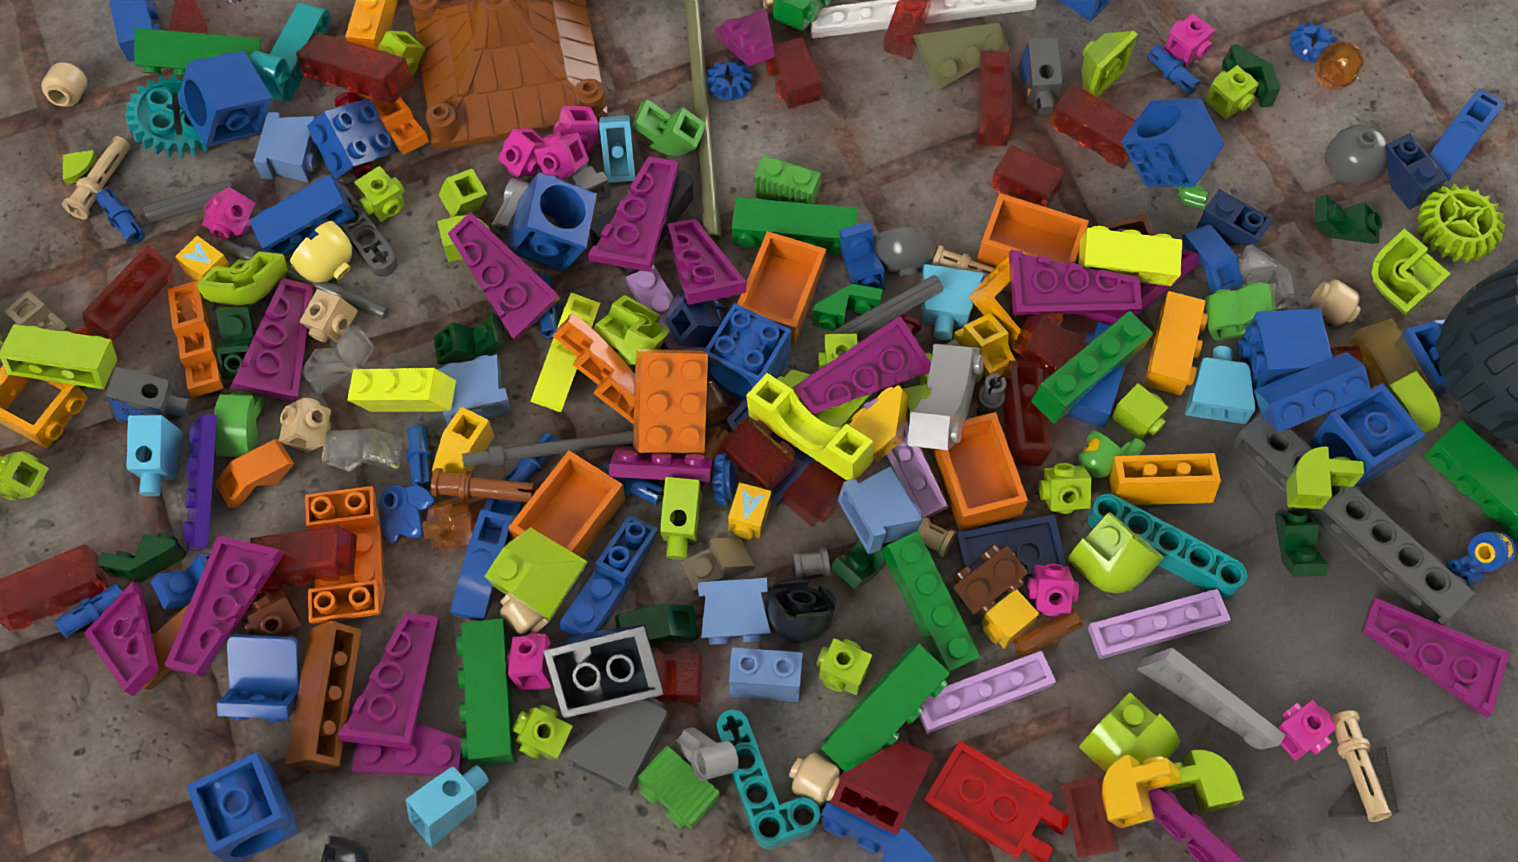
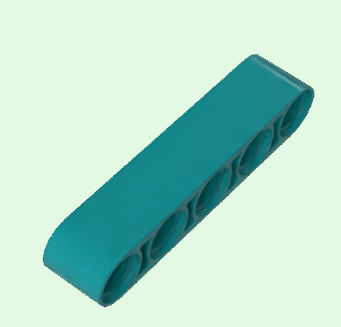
M1100 495L1095 500L1088 514V524L1091 529H1094L1104 518L1098 510L1111 512L1128 528L1129 526L1138 527L1142 534L1136 535H1140L1165 557L1158 566L1205 591L1218 589L1222 599L1233 597L1247 579V570L1238 560L1115 495ZM1159 542L1168 543L1172 547V551L1163 549ZM1190 558H1196L1201 561L1203 567H1197L1192 564ZM1221 574L1230 576L1234 584L1225 582Z

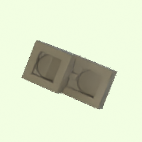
M29 291L4 311L17 325L37 326L42 329L55 331H71L69 326L54 315L44 303Z

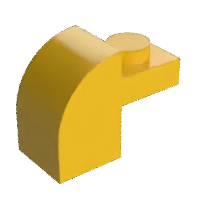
M1129 754L1114 762L1108 769L1102 784V797L1108 821L1119 828H1124L1153 820L1154 815L1148 791L1181 782L1179 767L1163 757L1146 759L1141 766V763Z

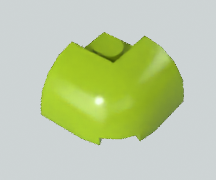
M1405 228L1381 249L1374 259L1371 273L1374 285L1380 294L1404 316H1408L1419 308L1426 298L1449 278L1451 273L1427 254L1428 248Z
M257 252L250 260L238 259L230 268L215 266L196 283V286L205 299L214 303L231 305L254 304L268 295L280 283L281 279L286 277V260L283 254Z
M623 295L612 304L608 315L595 324L593 329L611 348L619 350L618 355L627 365L636 364V349L658 350L670 329L665 328L660 323L661 315L626 295Z
M1109 512L1089 535L1078 543L1069 555L1067 562L1097 588L1104 592L1118 594L1131 591L1141 584L1165 557Z
M1129 692L1095 727L1079 748L1107 773L1114 762L1128 754L1141 763V766L1143 761L1149 758L1163 757L1169 759L1179 748L1180 739L1172 725L1161 713L1158 716L1154 715Z

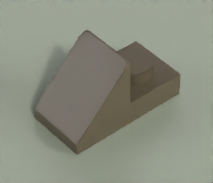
M740 537L710 539L709 549L680 561V567L694 595L698 593V582L726 581L755 568Z

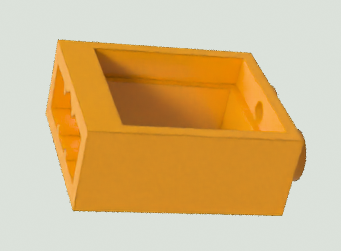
M1008 255L968 297L983 315L991 313L1009 333L1008 344L1015 353L1025 350L1033 351L1044 342L1043 336L1048 330L1055 329L1063 322V314H1041L1024 333L994 298L1011 281Z
M4 366L0 368V423L48 449L62 435L65 426L73 416L81 411L88 397L78 385L44 380L61 389V392L37 422L32 425L6 411L31 378L8 375Z

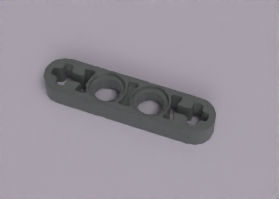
M337 182L343 188L354 213L359 215L356 222L351 224L343 223L339 227L347 235L353 247L375 275L380 277L391 275L397 268V260L392 248L347 187ZM371 234L375 237L370 244L362 245L358 243L363 235ZM379 251L381 257L387 260L385 264L378 262L374 253Z

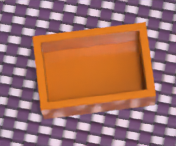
M999 193L981 241L977 262L996 268L1013 249L1023 250L1030 256L1037 257L1040 255L1049 257L1052 261L1066 264L1070 262L1075 263L1079 252L1080 238L1086 231L1089 221Z
M767 231L746 281V293L741 294L737 304L791 329V344L795 345L825 270L826 249Z
M636 349L633 447L638 452L705 453L707 353L701 350Z
M996 412L966 419L960 442L955 443L949 450L931 448L959 532L1023 515L1028 499Z
M568 450L509 525L508 530L511 538L514 540L528 528H532L582 558L626 500L623 484Z

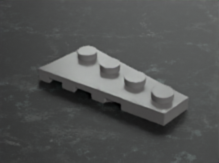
M1174 648L1142 658L1136 668L1139 672L1243 737L1244 741L1254 748L1267 749L1280 746L1286 735Z

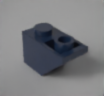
M1411 133L1385 145L1388 154L1387 169L1391 188L1409 210L1425 202L1427 197L1433 191L1437 192L1447 180L1444 173Z
M1219 189L1205 208L1196 228L1211 224L1227 245L1258 244L1274 219Z
M683 288L672 299L665 319L679 346L705 348L721 325L709 301L687 305Z

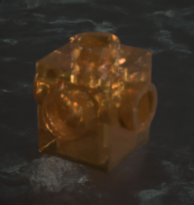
M468 500L456 503L441 501L428 508L427 520L422 521L425 540L432 541L434 551L443 549V551L451 552L460 549L463 545H469L474 525Z

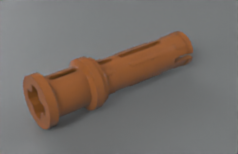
M435 468L431 480L432 496L438 498L440 495L458 496L460 500L464 501L471 499L473 496L527 503L536 490L535 483L532 482L524 483L474 477L470 471H463L462 474L443 472L442 468Z

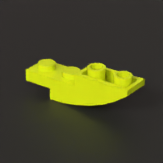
M571 292L558 327L574 313L592 328L600 303ZM553 338L530 402L562 412L577 370L573 366L577 356L555 338Z

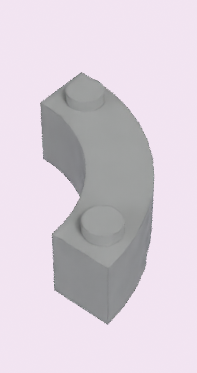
M934 344L927 386L931 393L927 399H921L916 409L910 412L907 446L949 450L955 443L960 442L962 429L970 408L976 374H981L983 369V355H979V347Z

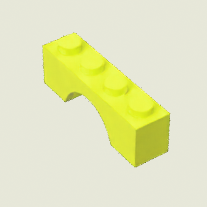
M766 373L746 395L748 413L751 418L845 480L849 481L855 478L857 481L873 462V440L848 424L842 427H833L822 422L802 405L793 389L770 374Z

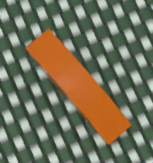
M372 58L346 70L363 100L370 99L374 103L382 123L402 155L429 142L426 132L417 123L410 108L398 95L395 85Z
M199 280L168 289L172 328L178 340L180 360L185 368L187 390L192 398L224 389L206 303L196 286Z
M572 313L556 329L552 337L577 356L573 366L598 384L593 393L634 425L635 374L600 335L577 315Z

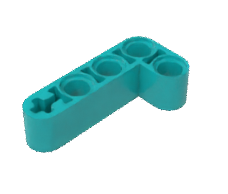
M298 3L270 54L254 51L250 55L249 60L272 96V99L288 103L294 96L331 24V13L329 10Z
M734 709L722 713L717 722L719 742L730 741L736 750L738 758L746 755L750 756L755 762L750 769L743 770L737 768V771L731 773L757 845L763 849L771 850L812 835L818 828L820 811L816 802L803 797L779 805L745 714ZM730 724H733L739 731L740 743L736 746L733 735L727 728ZM753 789H762L767 794L765 801L757 804L752 803L748 799L747 794ZM799 810H807L812 814L813 821L808 825H800L795 822L793 815ZM766 822H772L778 826L780 832L773 838H767L760 833V827Z

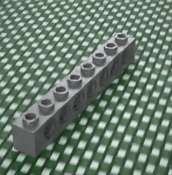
M1261 413L1239 432L1232 443V446L1286 495V484L1289 474L1302 456L1312 450L1310 444L1304 438L1297 436L1289 428L1277 432L1262 418ZM1270 443L1277 445L1281 450L1274 449ZM1356 484L1354 487L1331 485L1332 497L1322 509L1301 508L1309 512L1321 527L1421 617L1443 625L1475 594L1468 587L1464 579L1448 570L1434 553L1422 547L1407 529L1396 524L1388 516L1387 512L1381 506L1370 501ZM1346 511L1352 512L1357 519L1350 517ZM1372 534L1378 535L1383 543L1377 541ZM1399 557L1404 558L1409 566L1404 565ZM1426 581L1431 582L1436 590L1431 589L1426 584Z

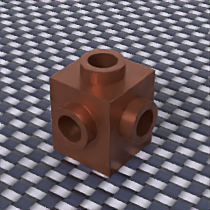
M283 586L270 592H259L246 611L247 617L242 619L248 633L258 636L287 637L291 630L301 626L298 612Z

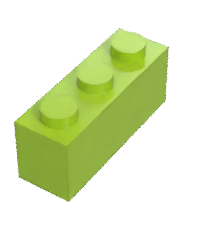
M13 324L0 350V359L8 375L98 389L105 388L118 360L111 339Z

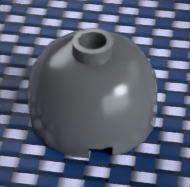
M1349 126L1340 130L1329 143L1324 157L1325 164L1328 161L1332 176L1344 184L1362 186L1366 182H1376L1387 167L1388 154L1385 145L1388 144L1387 139L1380 131L1371 126Z
M907 226L880 232L881 238L874 235L876 255L883 267L892 272H900V277L918 275V269L923 268L924 264H929L933 260L936 251L934 227L923 226L924 232H916L915 226Z

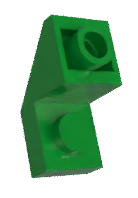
M856 284L846 286L814 305L812 325L826 331L837 329L844 325L847 310H852L862 315L880 305L882 289Z

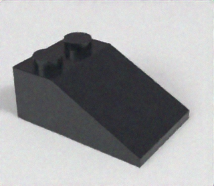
M646 625L587 632L555 640L543 651L563 718L647 699L665 693Z

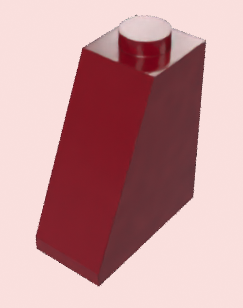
M899 741L844 772L839 780L831 803L898 835L933 756L910 744Z

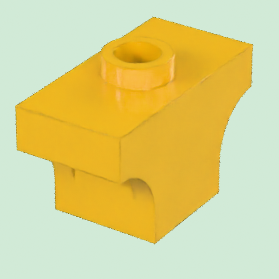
M991 313L964 325L963 328L954 332L953 340L960 341L962 346L980 348L979 355H983V375L986 378L991 374H999L1001 376L1016 368V359L1012 355L1008 344L1009 333Z

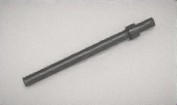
M225 239L221 245L222 251L239 257L241 260H250L257 252H262L250 245L244 247L228 239ZM287 265L286 278L314 285V290L319 289L341 297L351 306L381 319H385L389 313V308L329 282L316 283L308 281L291 266Z
M634 430L502 448V445L491 446L486 451L462 454L463 467L489 463L492 467L504 465V461L567 453L568 450L576 452L633 444Z

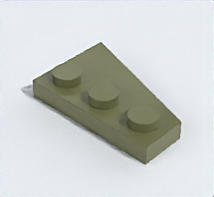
M989 23L913 35L935 89L943 88L1009 50L1000 23Z

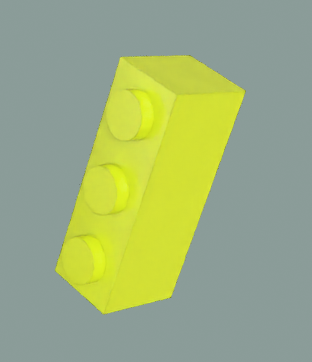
M1094 226L1087 228L1080 238L1078 264L1098 271L1102 269L1138 277L1142 283L1172 286L1181 275L1182 239H1174L1168 234L1150 236L1142 235L1136 230L1118 232L1110 231L1109 228L1104 226Z
M435 368L353 369L347 400L370 412L451 411L456 380Z

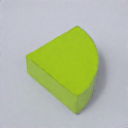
M93 150L63 154V180L66 185L76 183L81 176L94 167L97 156Z

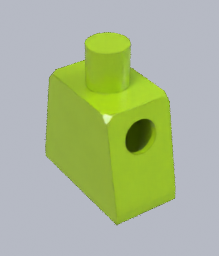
M665 477L660 533L663 540L668 541L667 558L685 560L688 543L696 544L702 503V490L699 480ZM685 521L684 525L675 526L677 522Z

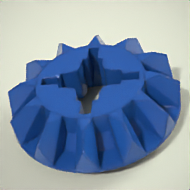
M1309 21L1306 25L1299 24L1292 32L1290 46L1293 52L1303 60L1323 62L1331 58L1335 53L1338 38L1332 36V29H1324L1322 23L1315 26ZM1312 37L1318 39L1314 47H1311Z
M726 58L724 63L719 64L715 62L713 68L708 70L706 78L707 88L712 95L719 99L737 100L744 97L750 91L753 77L747 65H741L739 60L729 62ZM729 73L733 78L732 86H729V82L726 79V75Z
M727 453L717 455L714 459L712 476L714 498L719 506H729L731 500L735 497L736 474L733 460H730Z

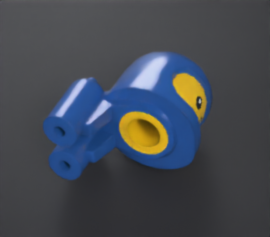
M1491 531L1480 533L1470 541L1468 555L1449 560L1447 562V569L1452 573H1459V576L1465 580L1467 585L1479 583L1484 579V572L1496 571L1510 565L1516 555L1515 543L1510 536L1503 532Z

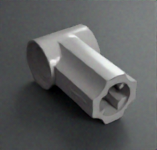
M511 178L505 188L504 202L492 223L493 230L503 238L510 239L517 202L530 185L529 182Z
M694 727L684 729L681 736L675 740L676 752L691 763L693 772L700 781L737 771L738 756L730 741L716 743Z

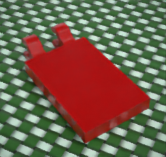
M960 740L924 799L925 805L1017 860L1024 851L1036 862H1048L1054 848L1032 836L1041 820L1051 830L1063 835L1071 819L1069 815L1049 805L1054 795Z

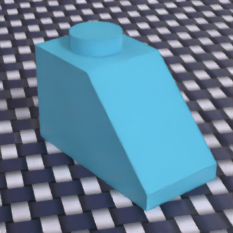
M630 115L600 117L599 125L604 172L608 182L634 181L635 167Z

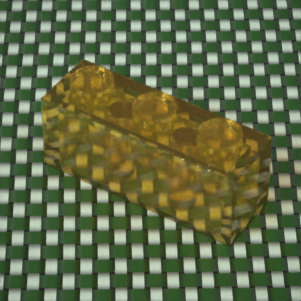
M1393 318L1357 330L1349 343L1351 356L1365 365L1370 388H1375L1382 383L1388 388L1392 383L1417 371L1432 390L1437 401L1439 400Z

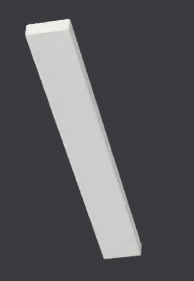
M877 0L824 7L819 12L817 19L809 23L813 39L1034 10L1037 2L1036 0Z

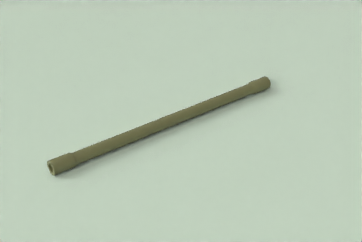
M685 0L695 116L706 123L698 143L703 204L702 222L703 229L715 243H718L722 240L721 218L718 212L700 1Z

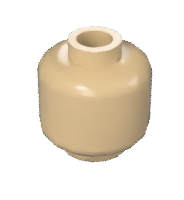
M65 62L56 63L51 66L41 84L42 91L47 99L57 106L64 107L77 104L88 85L85 74L78 67Z
M1332 280L1328 283L1322 282L1310 298L1312 309L1321 308L1322 316H1326V322L1333 326H1340L1346 321L1351 323L1361 310V307L1358 306L1360 300L1359 293L1338 280Z
M508 595L500 601L503 605L500 610L501 617L518 635H524L529 631L538 633L550 622Z
M811 753L804 760L798 758L789 774V777L794 779L792 790L801 798H809L816 802L818 807H821L827 802L831 803L841 778L842 770L839 765L818 753Z

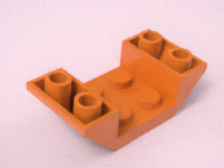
M373 486L305 495L306 527L313 536L314 589H308L309 623L315 624L380 615L385 598L383 535Z

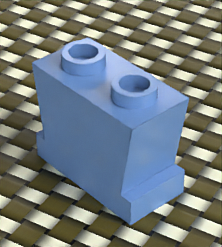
M267 113L254 158V164L262 179L274 180V176L278 175L309 183L311 173L317 167L316 154L318 147L311 138L307 125L316 119L315 116L281 118L280 113Z
M482 355L472 361L460 364L449 363L437 369L456 380L451 411H443L447 425H449L461 406L485 419L512 413L506 389L502 388V369L497 355Z
M891 466L860 483L855 478L843 482L838 502L868 554L879 551L882 543L897 541L918 531L922 521L920 509L915 503L911 502L906 493L904 482L895 475Z
M767 578L698 582L699 598H705L701 639H708L709 645L729 644V637L743 636V643L764 641L763 635L770 634L761 595L768 592Z
M732 647L729 673L730 697L799 702L802 653Z

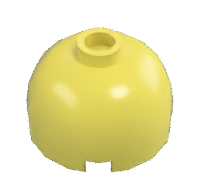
M328 221L315 229L319 235L315 236L312 240L306 237L290 259L291 267L308 281L320 283L329 282L334 278L340 280L351 268L348 265L352 257L351 242L340 227L333 221Z

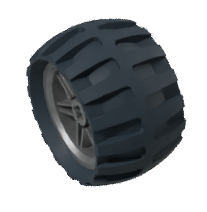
M1515 264L1481 280L1457 302L1441 328L1436 351L1439 352L1440 362L1438 365L1441 375L1445 376L1451 395L1466 409L1467 415L1476 423H1480L1489 429L1490 433L1500 439L1514 440V443L1518 444V264Z

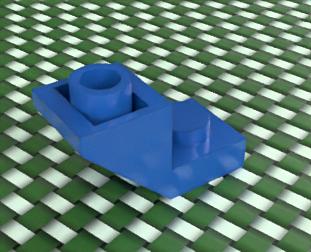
M869 221L839 230L841 254L850 284L873 287L885 291L884 267L875 254L873 228Z
M1211 224L1203 225L1182 234L1185 250L1198 253L1199 265L1204 267L1210 294H1214V292L1221 289L1231 290L1243 284L1236 254Z
M210 553L198 554L186 571L155 575L151 584L164 610L186 607L191 602Z

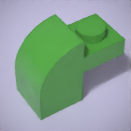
M646 99L640 104L631 127L651 140L650 148L666 155L682 156L697 148L706 123L683 107L670 115Z
M244 391L232 392L231 395L220 394L214 411V415H217L216 456L240 457L255 449L259 443L256 418L265 406V397L263 395Z

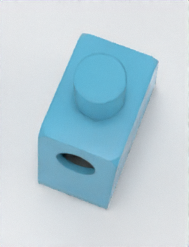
M924 264L921 282L936 275L942 283L944 290L921 303L922 322L935 325L933 333L935 338L950 340L953 335V329H961L969 322L975 304L968 296L982 282L983 273Z
M1216 347L1213 349V358L1206 357L1202 359L1192 384L1185 415L1247 424L1255 411L1250 368L1246 363L1232 361L1233 350L1230 347Z
M162 415L128 416L126 466L128 471L140 478L139 494L144 496H160L161 481L174 480L177 476L183 431Z
M475 765L463 776L455 767H450L405 799L409 822L431 848L477 808L476 792L489 782L488 777L478 765Z

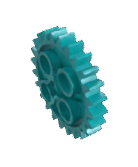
M171 73L170 80H165L162 75H159L158 83L148 79V88L138 85V94L131 93V102L126 103V120L129 132L134 133L136 142H143L145 150L153 146L155 155L165 150L167 158H170L173 152H178L181 159L184 158L185 152L189 151L195 157L196 149L200 148L204 152H208V149L203 144L180 103L182 134H176L172 98L177 96L179 99L184 76H182L181 80H177L174 73Z

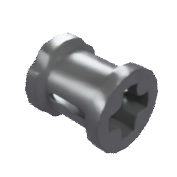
M826 546L820 547L819 551L799 554L798 551H792L796 579L823 574L825 577L830 576V564Z

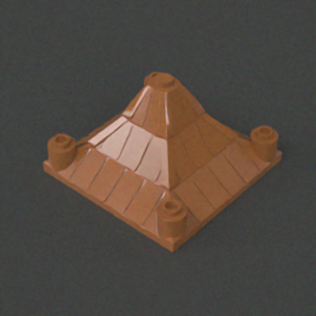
M409 0L414 15L417 41L426 48L420 63L427 106L426 121L430 130L433 150L506 139L510 136L512 129L531 128L536 133L553 131L555 123L559 121L562 106L591 107L598 123L600 117H608L586 0Z

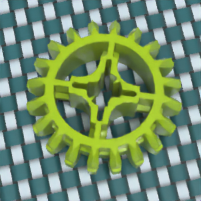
M1454 183L1449 188L1442 186L1437 192L1433 191L1425 202L1422 203L1416 223L1419 224L1417 233L1424 235L1422 243H1430L1432 245L1430 252L1435 250L1441 252V259L1450 256L1453 263L1461 258L1467 264L1472 259L1479 261L1485 255L1487 256L1492 253L1499 244L1505 224L1501 222L1504 214L1496 212L1499 204H1491L1489 202L1490 195L1483 197L1479 194V188L1475 191H1470L1466 184L1459 189Z

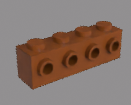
M328 621L309 628L285 765L314 772L340 766L343 741L339 740L338 734L343 724L347 723L361 629L335 621Z

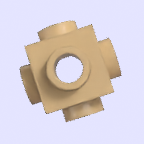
M317 289L299 322L310 329L308 335L323 343H326L327 339L341 343L358 310L341 297Z
M302 398L286 406L280 417L282 427L278 442L306 453L323 446L331 428V423L329 422L331 409L320 405L317 400L312 398Z

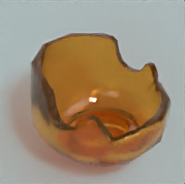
M1338 41L1329 45L1319 54L1316 59L1314 72L1318 81L1325 87L1342 90L1358 79L1357 76L1364 65V59L1360 50L1352 43Z

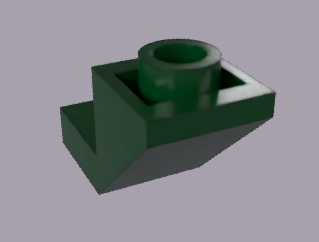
M1237 44L1231 45L1227 56L1222 62L1223 71L1228 72L1238 65L1246 73H1249L1259 83L1254 96L1258 97L1260 107H1272L1281 89L1273 65Z
M1327 194L1315 198V224L1329 238L1369 244L1379 243V230L1382 228L1381 217L1365 202L1342 209Z
M251 304L219 307L216 310L222 339L216 351L222 379L236 376L256 334Z
M491 314L474 328L452 322L434 336L437 364L441 365L471 361L482 355L490 356L506 345L503 322L498 315Z
M1290 509L1284 513H1275L1282 563L1293 577L1327 576L1328 563L1317 551L1319 524L1309 512L1301 509Z
M158 533L157 536L144 534L135 556L123 551H116L115 554L102 552L97 565L109 576L141 583L183 560L187 552L179 545L178 539L165 533Z
M859 539L854 548L837 557L830 568L856 590L870 582L886 565L881 551L893 542L882 543L879 551L868 554Z
M664 603L620 613L615 616L616 628L646 625L652 648L663 640L692 643L699 638L693 606Z

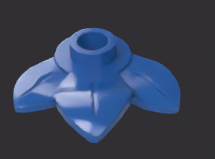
M401 485L386 487L379 499V506L383 513L381 529L384 537L391 544H395L401 535L410 538L423 537L424 530L420 511L428 509L436 502L434 496L427 489L419 485H412L407 488ZM395 497V503L392 505L393 498Z

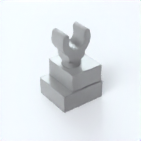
M588 161L578 168L575 174L571 175L573 185L582 186L586 190L597 194L595 203L611 196L606 175L603 171L596 174L593 167H589Z

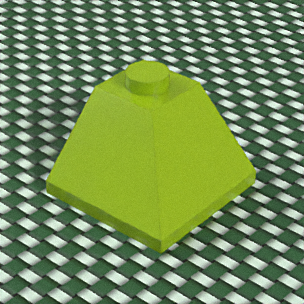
M1135 31L1104 33L1096 42L1092 40L1085 47L1082 53L1084 60L1081 73L1085 102L1091 105L1126 72L1138 36Z
M528 528L503 547L484 577L493 587L550 621L588 562L534 529Z

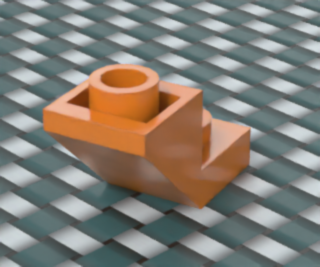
M273 439L232 460L215 481V486L229 508H239L256 486H277L293 466L292 459L282 443L278 442L279 439Z

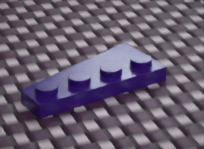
M203 414L189 427L188 488L185 495V508H188V518L184 522L182 533L183 541H187V551H202L208 547L217 415Z

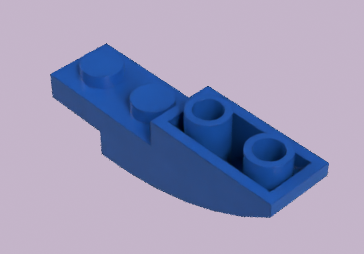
M1480 88L1468 100L1429 154L1430 158L1447 177V180L1452 178L1506 102Z
M487 499L484 510H480L469 542L454 595L451 615L476 621H484L486 619L496 588L484 576L503 547L510 543L511 535L508 527L520 513L523 502Z
M628 515L595 563L594 573L561 619V630L575 636L599 631L603 623L607 625L642 566L658 533V528Z
M829 802L826 803L821 813L820 822L825 824L824 829L839 838H844V835H847L857 840V846L869 853L877 854L878 851L884 853L881 862H936L918 840L902 826L898 835H895Z

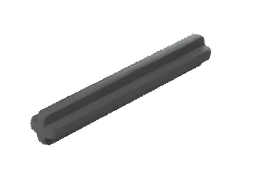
M933 275L828 334H857V338L941 293L944 290L939 278Z

